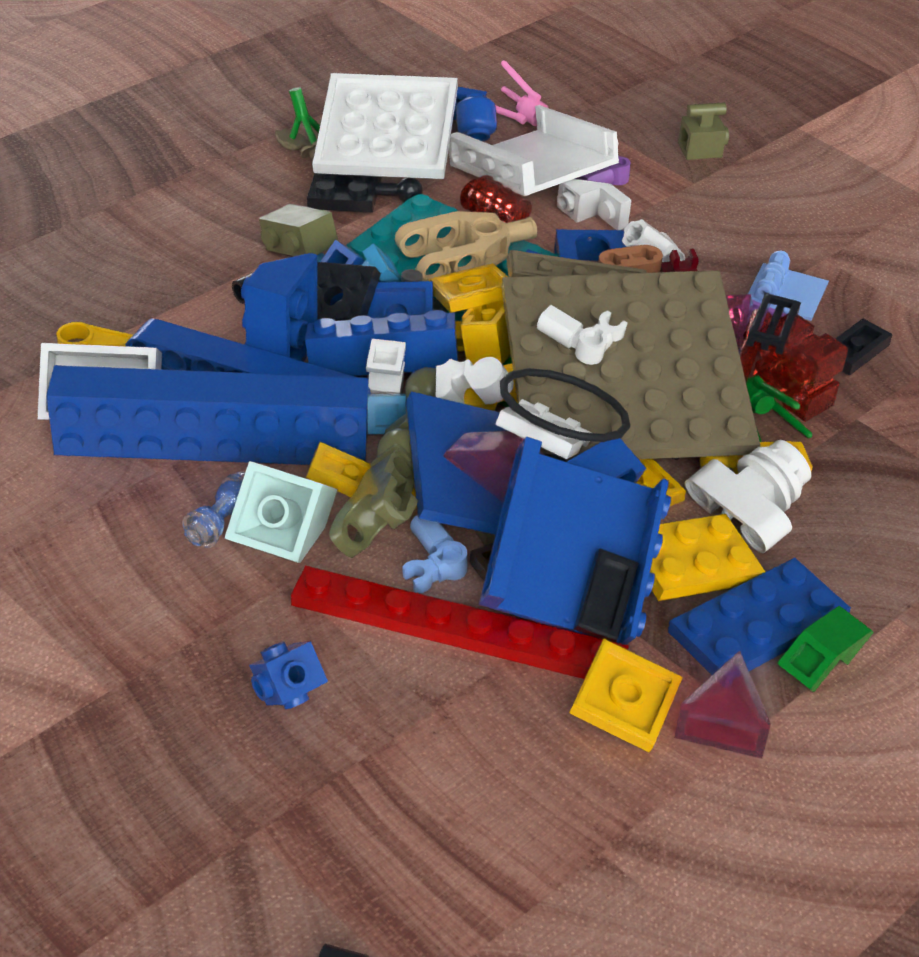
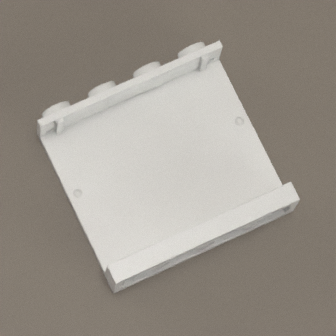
M537 105L535 106L536 131L494 145L455 132L450 136L449 158L450 166L527 196L619 163V143L616 131Z

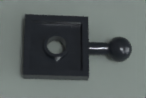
M314 173L307 196V207L319 210L373 213L377 195L398 196L401 201L405 202L415 195L422 194L423 189L417 179L410 177L402 179L399 183L381 182L382 176Z
M317 262V320L330 318L335 321L351 320L356 316H367L381 275L378 269L374 266ZM343 293V297L340 301H337L334 305H330V302L335 295Z

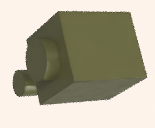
M725 102L687 105V116H682L678 144L687 160L723 157L724 145H727L729 141V131L727 126H724L719 115H726L727 106Z

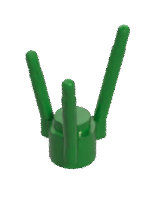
M759 375L745 380L753 413L765 414L773 409L806 438L813 436L810 430L774 398L795 410L800 408V404L767 384Z

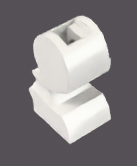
M381 339L371 340L366 364V372H369L368 387L371 394H402L406 342Z
M494 357L482 358L474 365L469 359L464 362L449 359L446 363L436 366V397L465 404L464 394L467 388H472L485 404H494L503 399L500 394V380L508 374V371ZM513 380L508 384L509 393L513 389Z

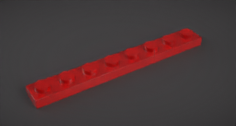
M306 565L291 593V606L585 679L603 641L600 638ZM610 641L622 648L629 650V645Z

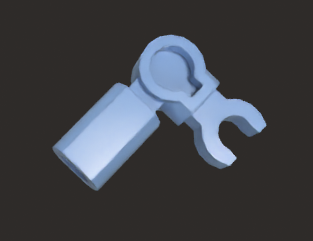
M418 515L414 516L410 529L429 556L424 561L418 559L411 560L402 566L403 578L405 580L414 576H420L413 580V591L421 594L428 591L432 583L437 580L440 583L446 579L459 580L463 578L468 570L466 547L462 543L454 541L441 523L419 519Z

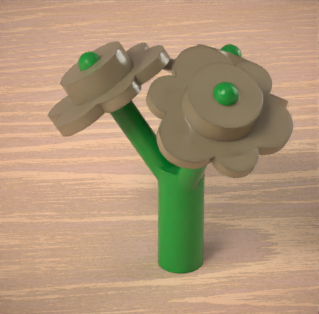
M297 87L289 90L296 115L292 129L276 130L275 136H277V141L286 149L296 151L302 147L300 150L301 157H310L313 160L321 120L315 121L310 116L302 89ZM301 121L308 135L307 140L304 135L298 134Z

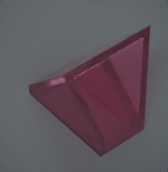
M740 651L681 703L674 738L762 759L771 723Z

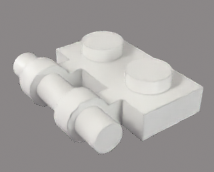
M522 399L518 403L533 415L557 426L579 432L592 433L581 428V423L570 417L565 420L549 412V407L539 402L534 405ZM510 407L500 411L495 424L524 439L530 437L542 441V448L565 459L579 454L581 447H587L590 442L554 434L530 423Z

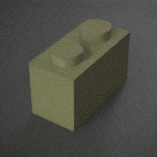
M288 204L258 218L262 230L261 239L266 246V250L290 256L308 253L318 255L328 250L335 240L338 241L332 212Z

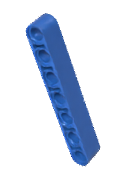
M153 318L148 319L126 343V347L157 348L161 351V370L355 377Z

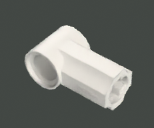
M643 219L631 221L624 228L622 242L627 247L637 245L657 247L662 251V262H669L671 251L677 250L680 261L685 260V255L666 233L659 232Z

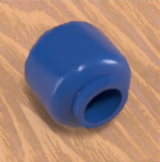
M470 93L456 105L457 131L459 133L483 142L488 140L490 135L497 130L495 103L491 99L484 97L483 94Z

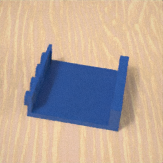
M526 437L515 452L479 605L556 628L584 634L573 629L595 553L599 549H603L639 563L616 641L617 643L627 645L636 636L640 637L645 627L646 613L642 612L644 598L650 595L654 584L655 574L650 572L652 559L658 556L662 546L663 535L659 534L658 531L660 521L666 517L670 507L671 497L666 495L669 480L662 479L654 488L646 487L539 454L542 441Z

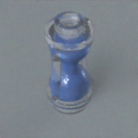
M244 472L230 474L222 480L220 487L216 491V503L213 506L199 507L189 512L183 518L182 526L189 542L204 548H211L218 542L225 528L224 519L228 515L232 516L245 476Z

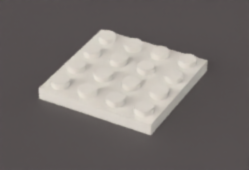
M331 73L312 163L313 172L319 174L444 179L458 90L457 78Z

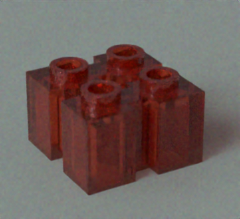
M788 314L781 317L774 334L775 336H780ZM798 315L783 354L775 353L776 347L771 345L768 351L760 349L761 343H759L758 351H760L762 359L755 362L753 377L759 375L767 384L800 404L798 410L787 406L783 402L782 404L785 409L806 422L834 406L840 382L835 380L833 376L843 371L848 347L827 333L818 337L813 333L815 325ZM769 324L762 328L763 333H766Z

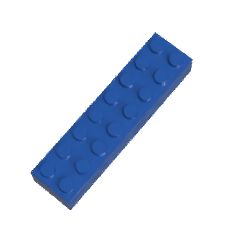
M54 365L46 395L54 455L245 463L252 461L255 463L310 465L319 443L322 442L366 462L369 378Z

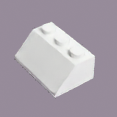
M41 343L37 419L49 420L46 395L54 365L161 369L162 352L157 348Z

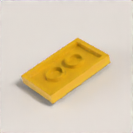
M727 514L664 523L659 526L658 533L663 535L662 546L658 556L652 559L650 572L655 574L652 592L658 601L735 588L766 572Z

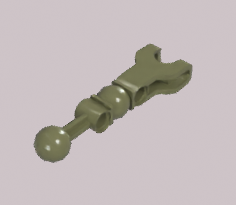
M423 367L411 374L405 386L406 400L411 392L436 397V368ZM407 412L385 429V435L378 442L377 457L372 460L371 468L365 472L356 492L337 513L330 528V539L342 553L350 558L355 557L368 548L374 537L387 524L392 529H395L412 516L417 505V498L411 494L415 482ZM348 525H352L358 530L354 541L348 535Z

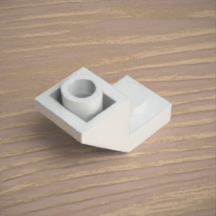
M572 179L559 184L557 207L576 223L598 215L614 229L622 230L629 222L631 199L612 184Z

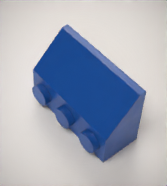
M313 253L262 263L250 277H246L241 289V296L245 299V312L242 319V326L246 329L245 345L303 362L306 360L305 337L307 325L317 320V255Z

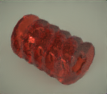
M486 174L478 180L473 179L469 181L461 190L460 204L470 212L495 213L505 223L530 217L532 211L531 202L527 199H522L520 194L513 193L512 189L504 187L500 181H495L490 175Z

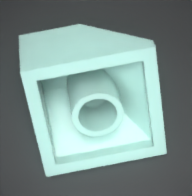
M249 461L225 539L301 563L325 529L338 489Z

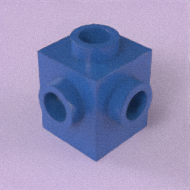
M285 641L276 643L260 652L262 659L249 665L253 673V677H251L252 687L259 699L265 701L266 706L283 705L284 709L296 707L309 700L307 692L328 682L311 641L297 642L286 646Z

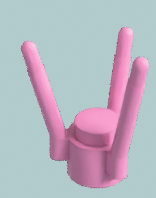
M503 60L501 62L503 68L528 96L520 97L512 90L503 86L501 91L517 102L516 110L518 113L496 106V113L512 118L522 125L528 122L533 126H537L535 106L541 105L546 108L548 106L540 101L541 95L535 92Z

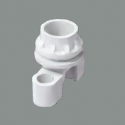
M776 440L768 447H757L750 454L744 455L737 463L738 474H735L720 461L712 459L685 481V487L689 495L708 513H713L721 506L724 508L721 514H727L730 520L735 517L743 523L740 526L742 538L748 545L760 553L768 551L792 530L791 522L784 512L800 497L802 486L811 479V470L803 455L793 445L784 440Z

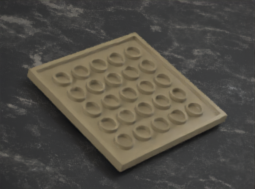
M720 270L502 277L501 288L513 371L533 368L560 372L593 384L614 397L628 412L631 425L630 429L620 439L638 459L747 455L757 447H760ZM552 305L582 323L583 329L598 324L600 315L606 311L611 312L609 325L618 326L622 321H626L627 327L624 337L619 341L612 342L611 346L604 352L601 362L590 365L577 359L575 348L571 346L568 349L539 331L537 323L542 312ZM526 376L514 379L517 403L522 399L534 405L539 402L549 407V412L565 420L570 417L580 422L581 428L592 433H609L617 431L622 426L621 416L610 404L578 386L545 377ZM590 441L587 447H581L579 454L600 442ZM542 447L539 453L565 462L577 456L565 459Z

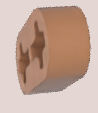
M637 245L605 250L600 253L598 263L644 269L647 273H655L661 270L663 254L657 247Z

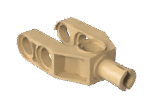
M455 211L404 224L396 232L395 242L406 257L414 258L426 255L419 261L415 270L423 274L422 281H428L430 278L493 263L497 266L507 258L510 243L536 238L537 226L532 217L505 223L495 213ZM451 227L448 235L443 238H437V234L442 228ZM414 234L420 235L415 244L405 245L406 240ZM467 255L472 256L471 261L467 265L458 267V263L463 257ZM440 263V267L435 273L431 275L425 274L429 266Z

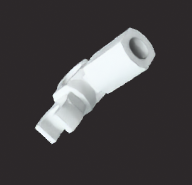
M550 305L542 312L537 323V329L568 349L572 346L575 348V355L578 360L585 364L593 365L601 362L604 352L611 346L612 342L619 341L624 337L627 322L622 321L618 326L609 325L611 312L606 311L600 315L598 324L583 329L582 323Z

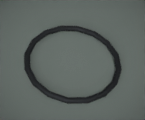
M526 368L511 371L500 380V394L509 407L530 423L554 434L580 441L606 442L622 438L630 429L628 412L614 397L599 387L575 376L552 370ZM526 376L552 378L573 384L595 394L610 404L621 416L622 426L617 431L604 434L579 432L557 426L533 415L520 406L508 392V384L515 378Z

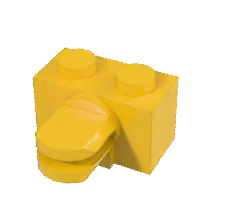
M503 300L470 308L462 316V321H455L458 351H465L466 360L469 359L473 365L485 357H494L501 364L505 362L510 354V345Z

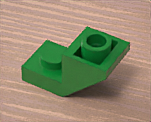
M838 606L804 629L777 664L812 692H815L836 664L841 660L848 665L874 632L841 606Z

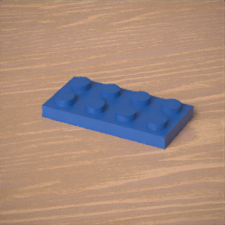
M793 558L671 619L668 633L723 686L785 653L804 629L836 607L841 606L849 613L851 607L801 562Z

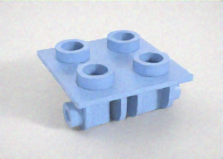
M780 250L772 253L769 263L762 264L745 301L747 298L761 303L765 293L801 302L797 318L812 321L829 281L789 270L790 258L785 251ZM770 304L771 308L776 309L777 305ZM785 307L783 313L788 314L790 308Z

